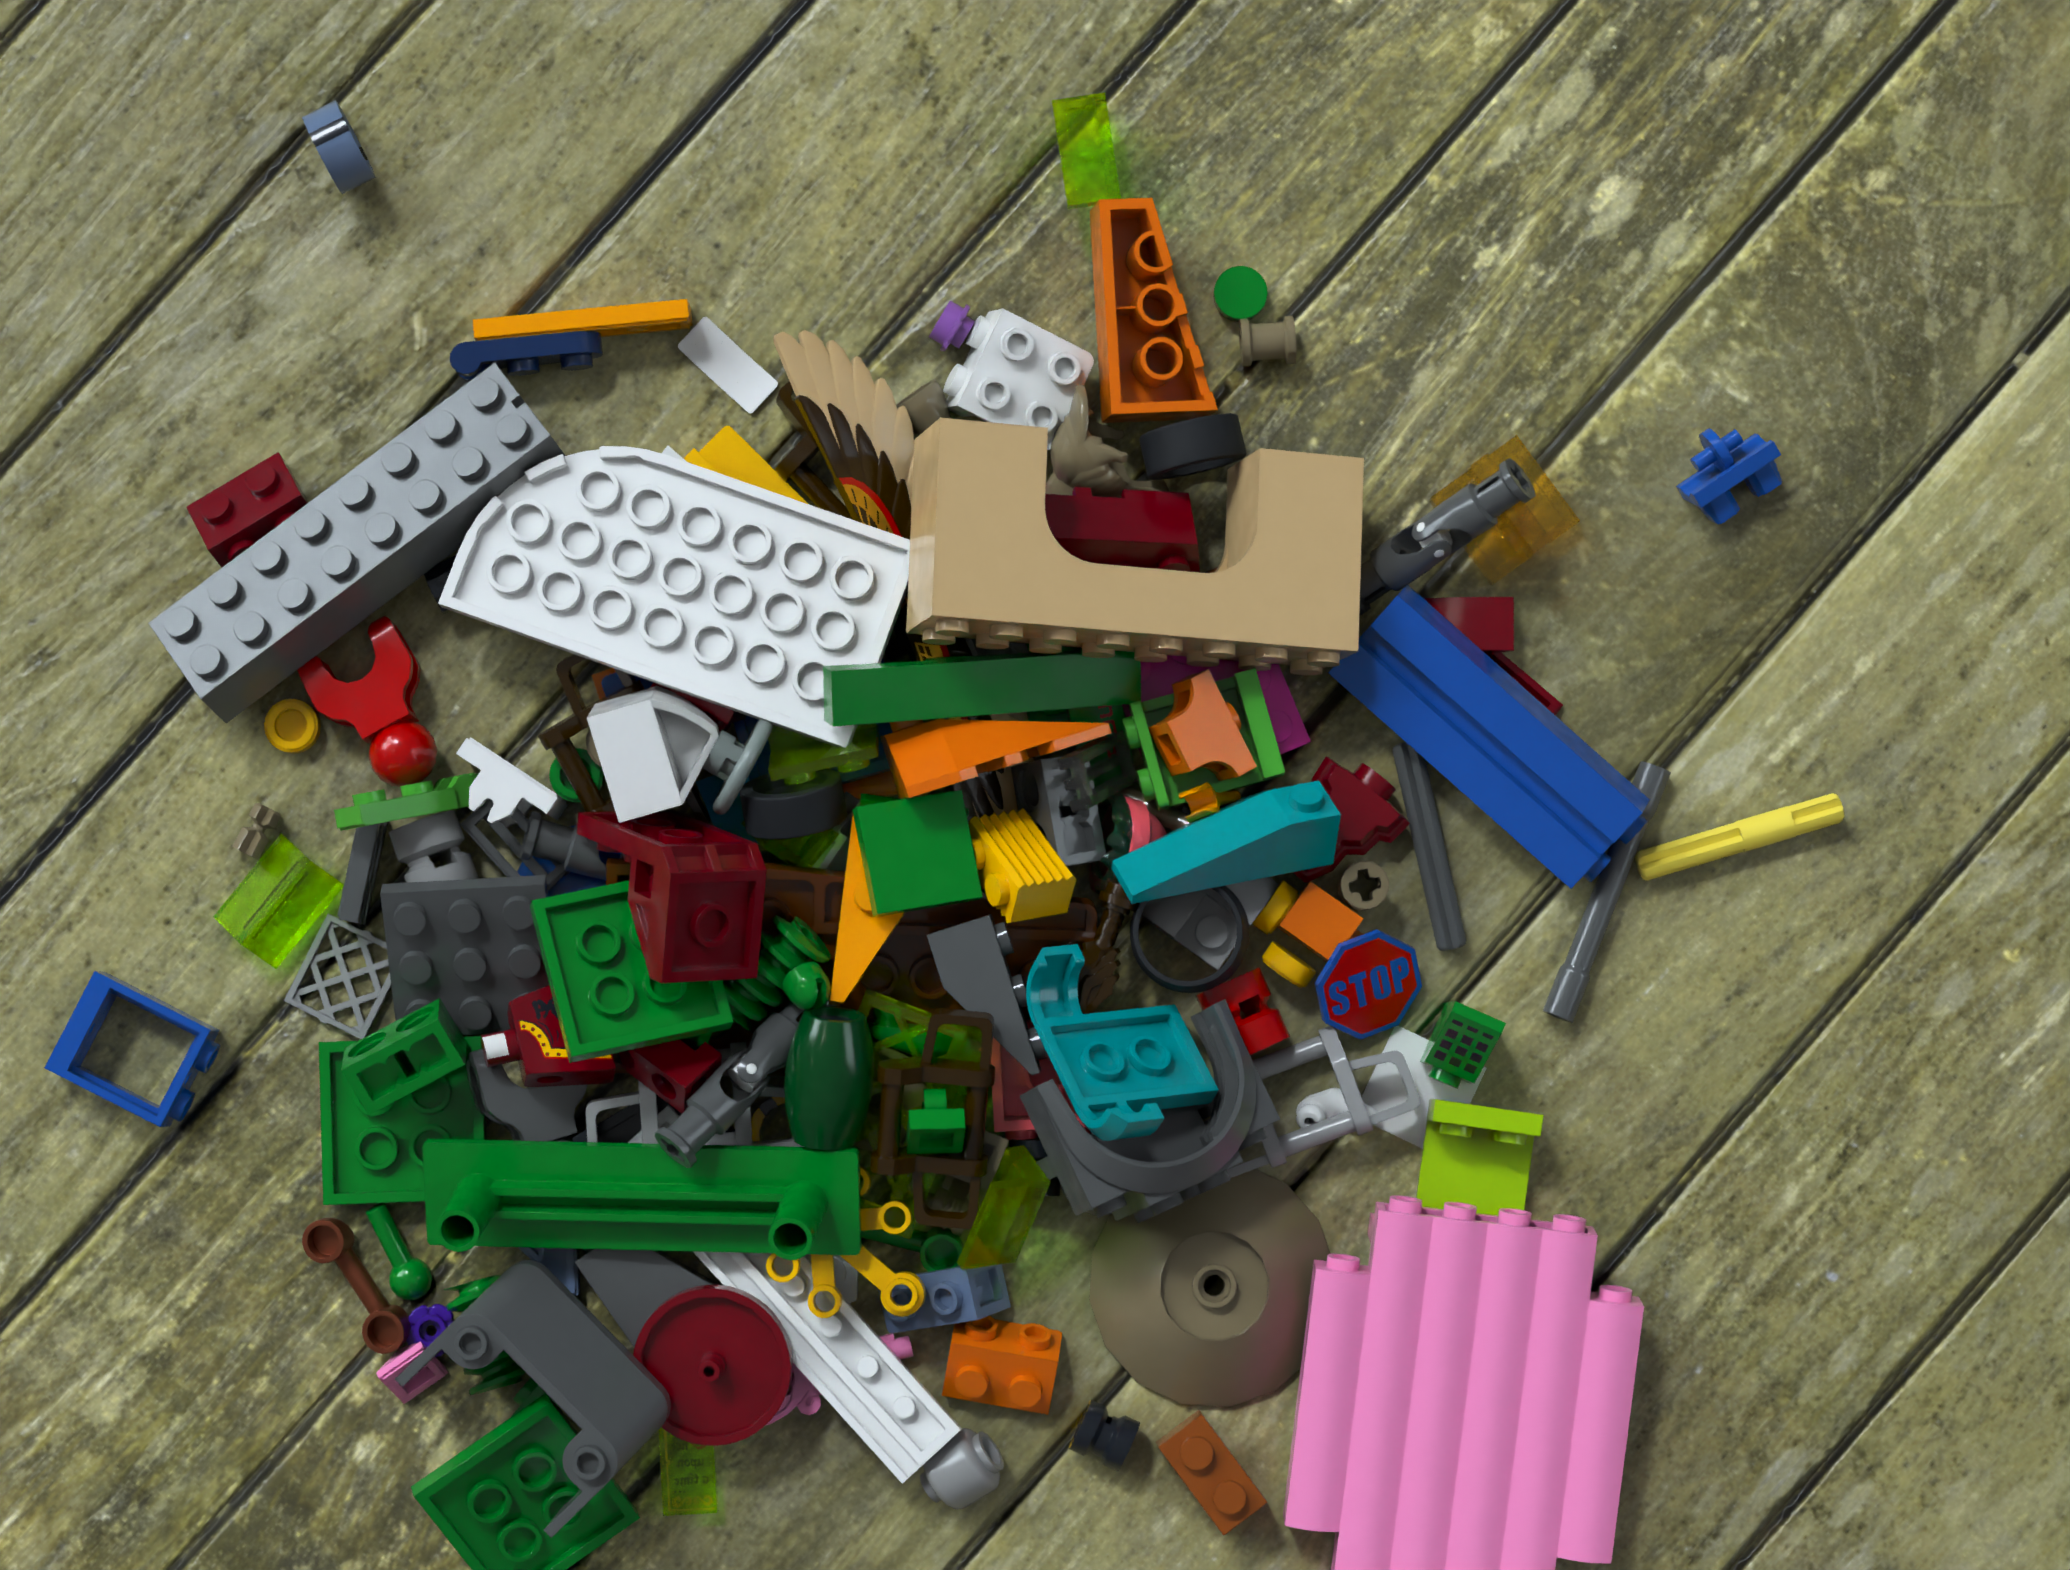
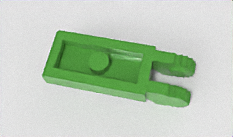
M468 773L438 779L434 787L432 780L400 786L402 797L388 800L386 799L385 789L352 795L354 806L334 810L337 829L340 828V831L469 807V787L479 773Z

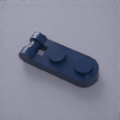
M574 331L463 342L457 344L452 349L450 363L459 376L468 382L493 363H496L500 369L507 368V373L511 376L536 374L540 372L539 365L561 363V370H584L592 368L593 359L603 355L601 333L595 331Z

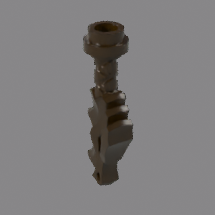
M1108 881L1105 891L1101 890L1098 899L1103 901L1102 906L1106 907V909H1104L1100 919L1101 924L1097 928L1094 936L1095 940L1082 943V954L1085 958V964L1079 974L1077 990L1079 1005L1083 1014L1094 1013L1099 1005L1113 994L1114 985L1120 978L1119 973L1114 974V971L1121 965L1119 959L1115 961L1116 956L1121 951L1118 947L1114 948L1113 946L1116 943L1118 931L1123 923L1124 914L1129 915L1130 910L1136 912L1139 903L1131 904L1122 886Z

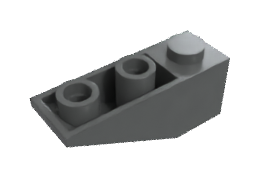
M992 914L929 933L927 935L928 942L943 988L965 1010L990 1013L994 1017L993 1037L1031 1075L1040 1073L1041 1066L1039 1060L1048 1056L1035 1027L1028 1029L1022 1010L1023 1007L1027 1006L1026 985L1022 974L1012 976L1005 957L1014 953L1005 921L995 924Z

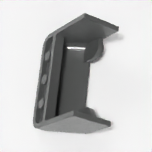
M533 1260L519 1261L510 1266L395 1379L403 1387L441 1350L456 1364L467 1369H480L487 1366L504 1350L582 1429L566 1446L562 1460L566 1475L580 1491L558 1511L544 1529L551 1538L662 1427L671 1411V1400L666 1388L546 1266Z

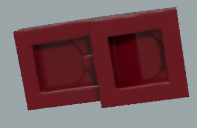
M1514 597L1424 598L1483 652L1514 651Z

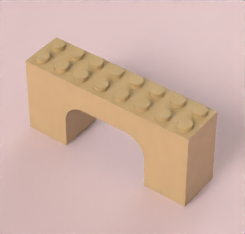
M940 417L914 440L906 633L922 634V642L950 645L955 643V637L976 639V647L984 649H1006L1009 647V642L1029 643V651L1043 654L1062 652V646L1082 648L1083 656L1091 658H1110L1115 656V651L1134 652V659L1141 662L1167 661V655L1187 657L1186 663L1188 665L1200 667L1218 666L1219 659L1239 661V669L1250 670L1256 668V671L1270 670L1271 664L1290 665V673L1297 675L1322 674L1323 668L1339 666L1340 660L1358 652L1364 458L1259 448L1227 469L1226 528L1223 557L1214 573H1199L1097 564L1083 561L1067 552L1054 538L1048 526L1045 513L1048 428Z

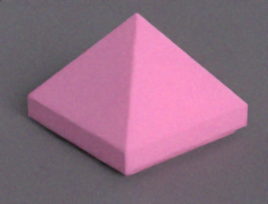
M422 1342L399 1348L376 1372L378 1378L403 1404L448 1374L446 1367L434 1357L403 1387L395 1380L427 1348Z

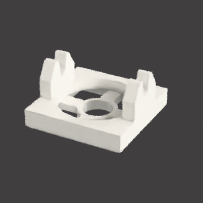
M471 737L470 739H465L456 753L481 770L469 787V809L475 812L486 800L491 799L493 807L490 810L487 821L492 824L501 821L506 828L517 824L511 817L517 807L526 816L532 805L558 820L568 806L565 799Z

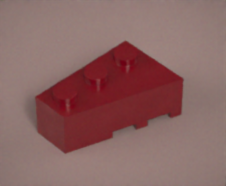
M1074 487L1073 495L1045 494V513L1048 526L1057 542L1076 558L1097 564L1200 573L1198 541L1189 493L1123 489L1122 498L1092 496L1091 488Z

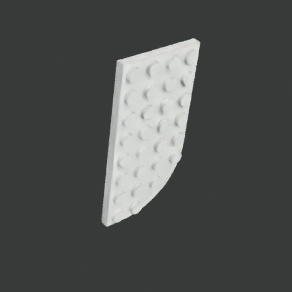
M601 446L597 450L583 451L567 456L561 454L539 463L525 471L523 477L510 485L498 497L494 496L478 514L466 533L438 602L442 608L744 715L770 721L778 727L846 751L849 750L857 725L831 726L824 721L823 666L881 663L908 591L909 539L669 455L627 446Z

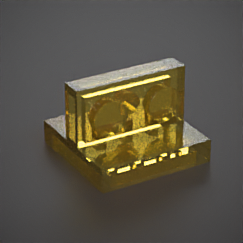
M1517 435L1490 455L1488 453L1470 465L1464 474L1429 499L1435 508L1468 484L1478 485L1497 472L1499 464L1508 458L1514 460L1523 469L1533 485L1536 496L1527 503L1520 501L1498 516V524L1466 546H1463L1491 586L1580 522Z

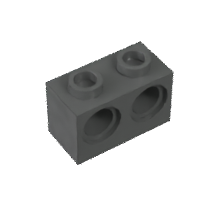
M1088 752L1041 759L1011 767L1018 812L1022 808L1027 811L1067 867L1107 859Z

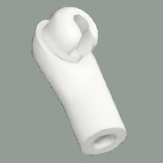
M1329 1088L1306 1096L1296 1109L1298 1126L1304 1128L1348 1111L1341 1090L1339 1088ZM1364 1103L1369 1116L1378 1113L1376 1109Z

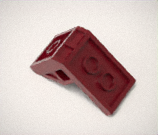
M663 810L621 823L618 822L615 811L578 812V835L597 842L598 850L623 853L624 861L631 863L628 904L651 979L659 983L757 978L767 873L757 843L675 810Z

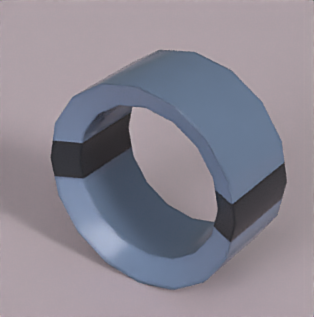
M336 100L302 117L321 159L342 194L376 178L363 148Z

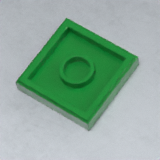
M962 790L857 806L852 810L873 917L975 901L983 897Z

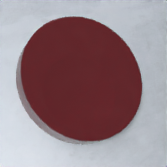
M724 1285L696 1286L678 1292L668 1298L651 1314L644 1324L633 1352V1356L666 1388L670 1396L671 1411L662 1428L681 1440L705 1446L735 1443L761 1430L771 1421L781 1407L789 1390L793 1371V1357L789 1338L774 1312L750 1293Z

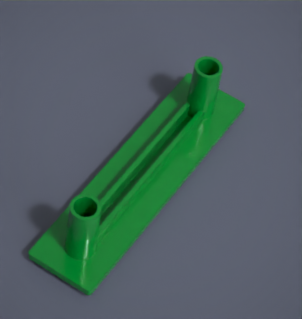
M427 1139L422 1146L427 1242L430 1245H443L445 1248L455 1252H464L474 1246L775 1253L786 1260H797L806 1254L858 1255L862 1247L860 1153L856 1148L829 1151L807 1147L704 1145L695 1155L696 1163L691 1168H686L673 1160L659 1144Z

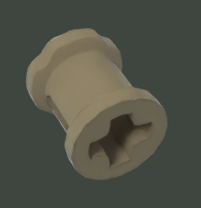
M1285 316L1283 322L1258 324L1250 323L1248 318L1239 319L1242 367H1250L1252 361L1285 359L1287 364H1296V332L1293 316Z
M1360 861L1348 866L1337 882V892L1340 900L1355 911H1366L1378 906L1385 900L1389 891V880L1386 872L1379 865L1371 861ZM1358 871H1364V876L1367 880L1375 879L1377 889L1369 892V901H1362L1360 893L1350 892L1349 884L1357 880Z

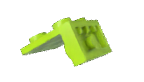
M1429 1099L1416 1198L1422 1200V1207L1444 1209L1445 1202H1462L1476 1206V1213L1497 1216L1500 1208L1524 1210L1534 1136L1541 1137L1544 1115Z

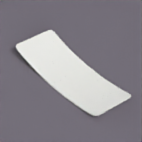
M703 317L678 344V348L748 413H753L778 386V382L736 345L708 317Z

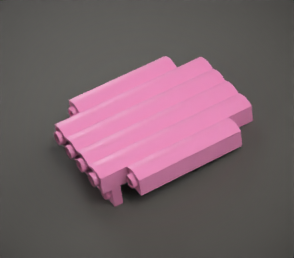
M1394 1195L1390 1196L1389 1203L1376 1202L1375 1213H1370L1368 1237L1371 1245L1368 1266L1359 1265L1360 1258L1347 1254H1328L1327 1261L1314 1259L1283 1518L1285 1526L1318 1532H1335L1331 1570H1555L1557 1557L1584 1563L1611 1564L1644 1305L1640 1298L1632 1296V1290L1626 1287L1601 1285L1599 1292L1591 1291L1598 1235L1592 1226H1586V1219L1573 1215L1556 1214L1553 1215V1222L1532 1220L1531 1212L1514 1208H1500L1498 1216L1476 1213V1206L1462 1202H1445L1444 1209L1422 1207L1421 1199Z

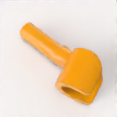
M1207 782L1181 792L1178 795L1179 799L1184 798L1190 807L1191 814L1186 816L1187 821L1190 823L1220 811V806L1228 805L1241 799V794L1237 790L1218 793Z

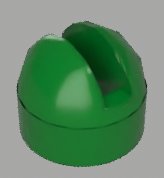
M806 962L798 965L786 975L782 983V989L795 1006L802 1010H809L811 1008L819 1009L829 1000L831 985L827 975L818 963Z

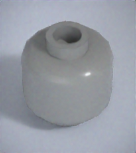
M962 1428L923 1465L924 1473L920 1475V1481L926 1494L934 1502L938 1503L942 1500L953 1509H963L993 1492L998 1487L1000 1481L999 1471L1004 1468L1003 1458L996 1444L986 1433H976L971 1429Z

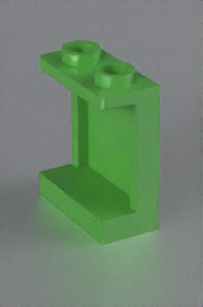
M1256 668L1235 673L1233 677L1215 682L1224 701L1229 702L1236 710L1241 721V729L1239 731L1257 765L1256 768L1239 777L1219 781L1214 773L1203 767H1199L1191 772L1171 776L1148 727L1168 716L1174 704V693L1144 702L1136 701L1129 704L1131 716L1122 718V723L1130 750L1140 747L1146 768L1136 772L1145 802L1155 799L1157 810L1160 811L1187 803L1184 798L1179 799V793L1206 782L1213 787L1215 792L1222 793L1282 777L1285 774Z

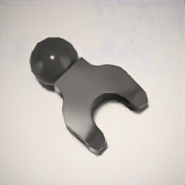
M482 1049L468 1054L466 1070L477 1110L485 1118L493 1123L504 1126L510 1132L513 1141L574 1142L570 1136L577 1133L574 1113L576 1106L584 1097L587 1085L522 1088L510 1081L502 1064L487 1067Z

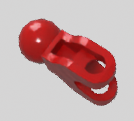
M383 616L369 625L368 635L372 641L376 657L372 670L361 680L349 683L338 680L329 665L317 656L297 671L316 710L336 724L356 728L362 740L370 745L369 760L372 770L381 781L391 786L400 787L420 783L432 772L436 763L437 747L434 737L427 728L417 723L419 720L412 707L413 695L420 679L419 663L397 625L387 616Z

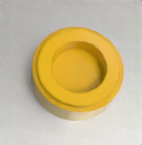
M285 699L277 702L270 708L265 717L264 730L267 739L275 748L286 753L295 754L308 750L316 743L320 735L321 723L317 712L309 704L298 699Z
M1283 880L1252 924L1265 934H1271L1298 898V890Z
M1272 941L1262 955V961L1267 966L1299 988H1306L1316 974V971L1305 961Z

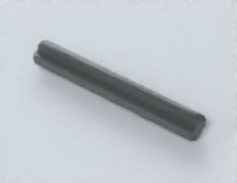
M1406 742L1399 743L1393 747L1392 752L1407 818L1410 822L1409 827L1436 945L1440 951L1461 948L1466 944V937L1426 761Z

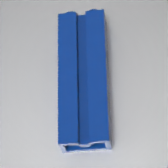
M1409 585L1402 589L1360 636L1358 652L1340 660V665L1333 667L1328 672L1570 889L1582 877L1592 882L1612 859L1605 851L1618 839L1626 845L1648 821L1641 814L1650 801L1649 798Z

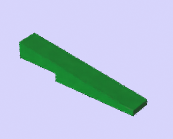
M1062 651L1054 654L1020 653L926 658V661L823 666L824 721L831 726H846L1130 704L1141 701V661L1134 659V652L1115 651L1114 657L1091 658L1083 656L1082 651Z

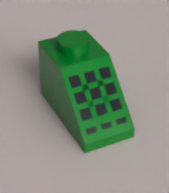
M1446 1002L1420 1062L1432 1067L1428 1077L1458 1089L1461 1080L1475 1084L1506 1023L1459 1002Z

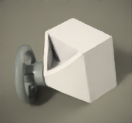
M659 686L596 703L587 716L619 823L683 805L701 769L724 780L713 803L714 812L718 815H724L728 812L742 789L773 729V723L759 719L743 745L736 741V737L723 730L719 732L718 725L691 702Z

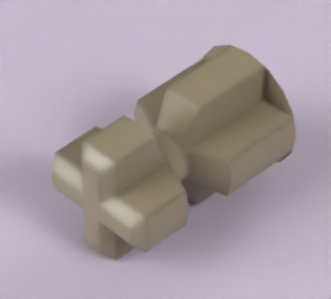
M256 803L249 814L254 821L252 827H242L232 847L259 860L269 841L264 832L266 829H275L281 819V815L261 803Z

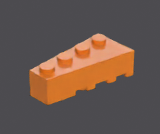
M1153 198L1099 199L1090 210L1102 423L1189 420L1213 415L1218 411L1213 392H1210L1203 370L1202 356L1198 345H1195L1187 319L1188 311L1171 267L1173 263Z

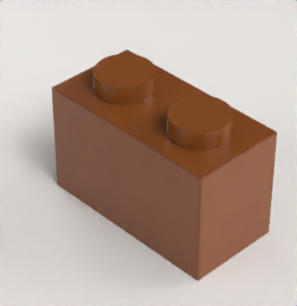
M1200 1410L1156 1441L1160 1451L1223 1535L1227 1534L1268 1503Z

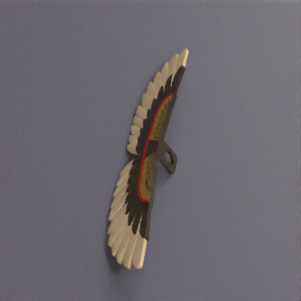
M806 330L798 333L800 344L793 336L783 331L774 335V345L796 395L794 401L835 479L833 481L852 519L910 540L914 434L907 408L905 406L897 408L893 393L885 379L879 378L873 382L871 373L862 359L855 356L850 362L845 351L836 341H828L825 347L823 341L816 334ZM907 591L894 626L896 645L889 639L885 655L892 660L908 654L911 662L926 661V658L972 656L964 638L955 637V643L950 645H935L922 642V634L906 633ZM1027 712L939 718L952 720L1028 721ZM1032 757L1021 763L991 772H983L978 774V777L949 785L951 792L962 790L965 808L969 809L968 825L974 816L980 819L984 814L990 817L994 812L998 816L1003 811L1007 814L1013 809L1018 812L1011 767L1033 762L1034 759Z

